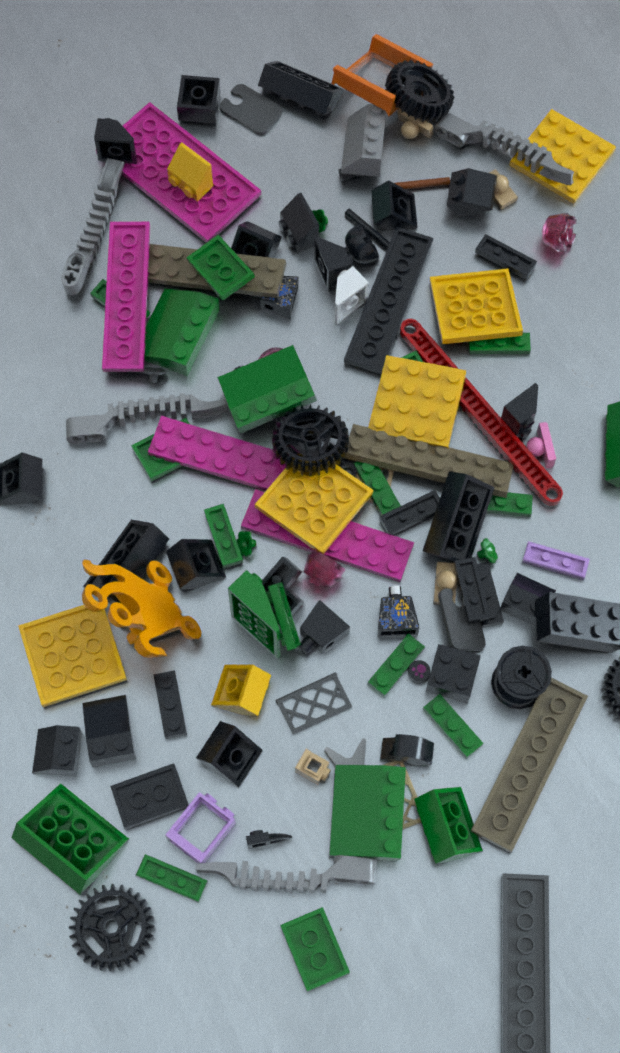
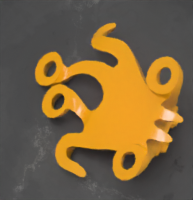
M84 559L82 561L83 570L90 576L113 575L118 580L105 584L101 589L93 584L87 585L82 592L83 604L88 610L99 612L107 607L108 595L114 594L121 603L114 602L110 605L107 613L108 619L116 627H128L131 632L127 634L126 638L129 644H134V648L141 656L146 658L167 656L162 648L153 647L149 641L180 630L188 640H195L201 637L202 632L195 619L191 616H182L181 614L183 613L180 607L174 603L175 598L168 592L172 576L169 570L160 562L151 561L147 565V575L153 582V584H150L119 565H94L90 560ZM92 594L98 598V602L94 600Z

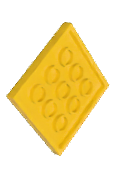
M551 109L528 140L532 144L534 142L537 143L540 148L542 146L546 147L547 151L552 152V157L557 164L574 171V183L570 186L540 175L539 172L544 168L543 166H540L535 173H532L530 171L531 164L529 167L524 165L525 158L522 161L517 160L518 152L510 160L509 166L575 204L615 152L616 146Z
M509 269L430 277L429 282L442 344L523 335Z
M386 355L368 428L377 432L384 431L390 436H404L411 441H423L428 445L443 446L448 449L466 378V370Z
M336 464L335 470L329 467L328 473L322 470L320 471V476H318L317 472H313L311 477L308 472H304L303 476H301V471L298 470L294 474L293 468L289 470L285 468L255 503V508L323 556L372 496L374 490Z
M81 605L18 625L42 707L127 680L105 609L99 612H92L85 605Z

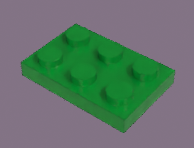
M219 235L186 257L189 264L222 300H225L255 278L251 269Z
M187 418L180 420L181 422L190 424ZM154 434L131 445L151 482L182 466L177 462L172 463L163 458L148 455Z
M279 582L268 586L269 591H266L270 604H274L276 612L273 613L277 624L281 627V644L283 647L286 646L288 651L297 648L301 643L283 583Z
M323 907L280 925L307 992L350 974Z

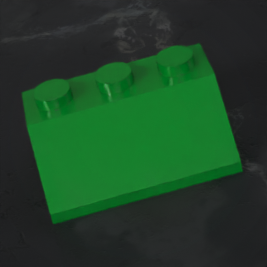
M461 787L433 789L414 799L435 864L451 862L483 851L478 836L471 832L474 823Z

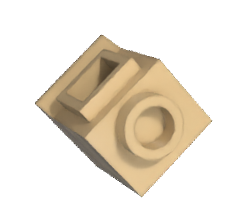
M306 748L295 767V773L319 785L321 780L326 781L331 772V769H329L330 762ZM311 760L321 765L317 773L307 768Z

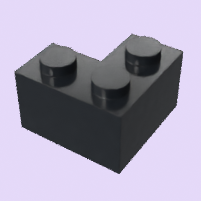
M282 556L262 579V584L266 592L269 591L268 586L279 582L283 583L293 616L303 605L304 601L289 587L303 571L288 558Z

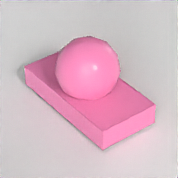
M542 422L539 423L537 428L538 437L531 438L527 442L526 447L534 457L543 456L546 469L553 468L556 455L548 423Z

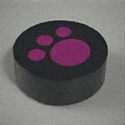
M422 660L414 661L409 666V678L415 683H424L430 676L429 665Z

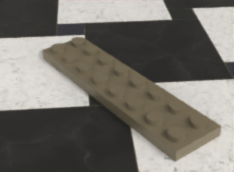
M150 244L148 283L213 290L187 261L186 257L197 249ZM237 254L251 269L255 278L234 293L278 298L287 264L286 260Z
M356 424L352 426L349 435V449L345 457L346 459L442 483L446 482L449 471L467 474L495 487L492 495L503 498L507 496L514 466L511 462L450 447L447 449V447L428 445L423 441L415 442L408 440L404 436L394 437L387 435L384 431L377 432Z
M551 677V683L546 691L538 696L471 830L472 833L512 853L588 698L587 695Z

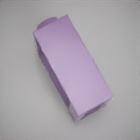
M200 792L165 835L168 841L198 864L206 863L236 824L233 812L226 807L221 809L216 805L217 801L211 795L206 793L204 796ZM201 804L226 823L204 852H201L178 834Z

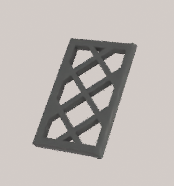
M336 672L276 699V703L293 735L352 708ZM333 679L336 684L334 691L323 688V683ZM309 689L317 690L313 701L301 697L302 693ZM320 691L332 695L329 706L317 702ZM336 696L343 698L346 704L337 709L332 707ZM290 698L296 699L293 710L285 708L282 702ZM299 701L311 704L308 716L296 712ZM315 706L327 710L326 714L318 718L311 717ZM294 715L306 719L305 724L295 728L292 723Z

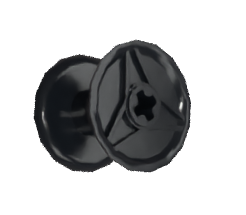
M522 645L509 649L503 653L492 673L491 685L493 693L501 703L509 708L525 709L533 706L538 696L545 692L551 683L552 670L550 663L542 652L533 647Z

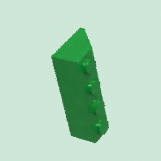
M619 401L607 405L605 452L606 481L620 488Z

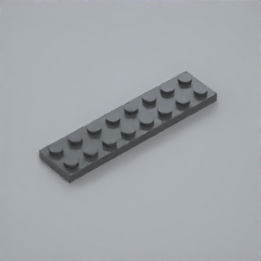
M502 874V1053H550L549 875Z

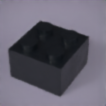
M181 75L177 102L178 121L216 124L221 93L220 78Z
M438 644L425 692L435 695L441 694L442 697L468 704L481 656Z

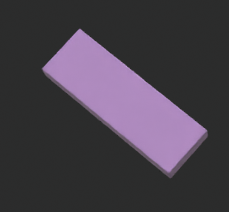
M528 541L522 563L584 580L590 559Z

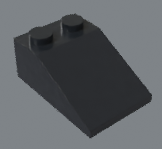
M126 695L82 703L89 762L92 768L135 760L136 753Z

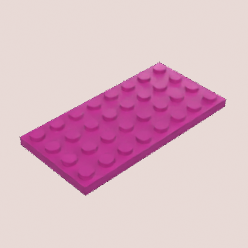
M149 102L123 125L134 138L137 164L125 163L121 174L206 243L219 235L262 195L261 190L152 103ZM181 142L209 162L212 167L213 187L198 202L192 197H187L182 189L178 186H173L168 180L167 168Z

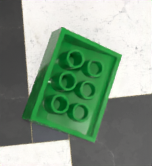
M164 289L146 325L144 361L188 377L220 311L219 299L201 292Z
M294 345L217 377L240 433L286 415L287 411L293 412L294 407L300 409L302 405L307 406L317 401Z
M246 570L228 587L231 617L278 659L281 656L280 629L262 584L263 581L257 574H251Z
M335 765L329 856L344 855L393 862L401 859L406 767Z
M61 783L16 823L11 837L79 895L97 879L129 839Z

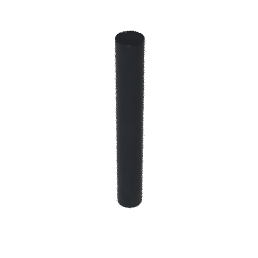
M350 208L346 210L345 215L357 225L362 223L369 235L386 250L388 249L390 242Z

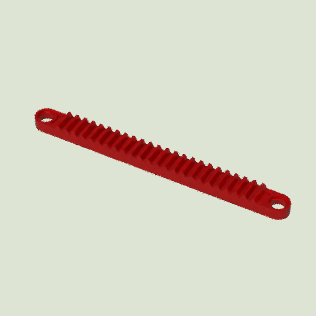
M406 319L401 323V337L410 346L412 352H418L423 362L458 369L418 321ZM407 326H412L416 331L409 334L404 329ZM465 378L459 403L462 411L466 412L468 418H471L483 435L487 436L488 441L492 442L493 447L498 449V453L503 455L504 460L514 465V471L519 474L520 478H523L524 483L529 485L530 490L534 491L544 504L548 506L557 505L563 495L562 488L471 382ZM553 490L557 493L558 497L550 499L547 497L546 492Z

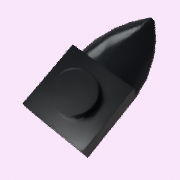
M263 830L252 831L250 836H246L248 849L292 839V836L288 834H268V832L263 833Z

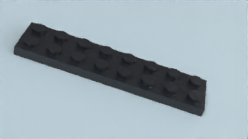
M396 226L344 357V363L382 374L386 355L390 356L434 238Z

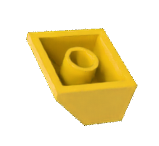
M181 142L167 168L168 180L173 186H178L182 189L187 197H192L198 202L213 187L212 167L209 162Z
M253 664L224 665L211 705L244 716H258L271 675Z

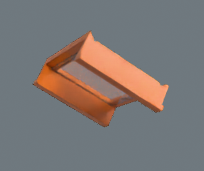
M375 34L372 37L369 51L347 69L339 65L333 67L334 74L331 84H338V86L385 110L388 116H391L399 109L396 108L394 103L396 95L385 90L386 79L392 68L404 60L407 62L412 60L414 63L419 61L420 64L425 63L428 67H433V63Z

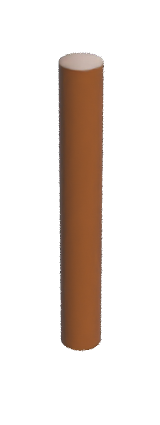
M450 177L397 182L395 184L404 189L450 185Z

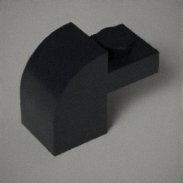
M404 734L383 738L380 760L385 762L405 761L414 766L432 765L434 743L422 737Z

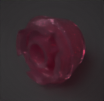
M568 213L550 215L542 228L543 243L557 252L567 251V248H571L576 238V234L573 233V224H577L576 217Z
M315 548L310 555H307L303 570L304 573L310 576V582L318 587L322 584L328 589L340 581L346 571L339 563L321 552L318 553V550Z

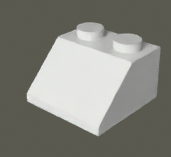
M353 266L348 270H343L337 277L334 323L336 325L366 304L368 299L369 282Z

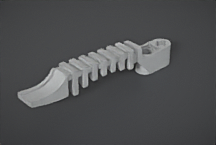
M448 113L434 126V131L440 138L458 147H462L465 144L483 142L482 147L487 148L493 141L492 149L497 150L502 144V152L506 153L510 148V155L513 157L518 152L517 160L522 161L525 158L524 165L529 167L531 164L530 171L532 173H535L540 166H543L544 168L539 172L540 175L570 186L574 183V171L557 164L552 157V152L547 151L546 147L542 146L540 148L537 143L534 142L532 144L526 138L523 140L518 134L514 136L511 131L505 132V129L502 127L498 129L493 123L488 126V122L483 120L480 125L474 126Z
M107 158L97 183L98 189L94 190L95 199H92L91 202L93 209L90 208L89 210L90 218L87 217L86 219L87 226L84 225V234L81 233V241H77V251L70 254L67 258L61 276V281L67 294L76 295L81 291L89 266L94 263L93 257L97 255V248L100 247L103 231L105 232L106 223L109 221L108 216L111 215V208L115 204L114 199L117 196L119 179L125 165L123 161ZM81 263L80 266L74 267L75 264Z
M181 393L178 397H175V395H169V398L159 396V399L155 400L154 397H150L147 401L138 399L139 402L128 400V403H123V401H119L115 408L113 403L108 404V412L104 415L68 418L66 420V440L70 443L103 441L106 439V433L115 423H120L121 427L126 426L125 416H130L131 423H135V414L139 413L141 420H146V412H150L151 419H155L156 411H160L161 416L166 417V410L170 409L171 418L177 419L176 409L181 408V417L184 419L187 418L186 407H191L192 419L211 417L228 412L227 401L225 399L205 402L197 399L192 394L185 395V393Z
M336 855L334 856L333 866L323 874H317V869L311 868L310 880L305 879V871H299L298 881H293L292 872L287 873V881L282 880V872H276L275 880H270V870H265L264 879H259L260 870L258 866L253 867L252 879H247L248 861L242 862L241 878H236L237 863L234 862L196 864L195 870L197 871L196 873L221 875L231 883L232 887H240V890H246V887H250L255 891L258 888H263V891H269L270 888L277 892H280L281 889H286V892L297 890L298 893H303V890H309V893L315 894V890L320 886V892L326 893L327 883L330 881L367 885L375 884L377 860Z

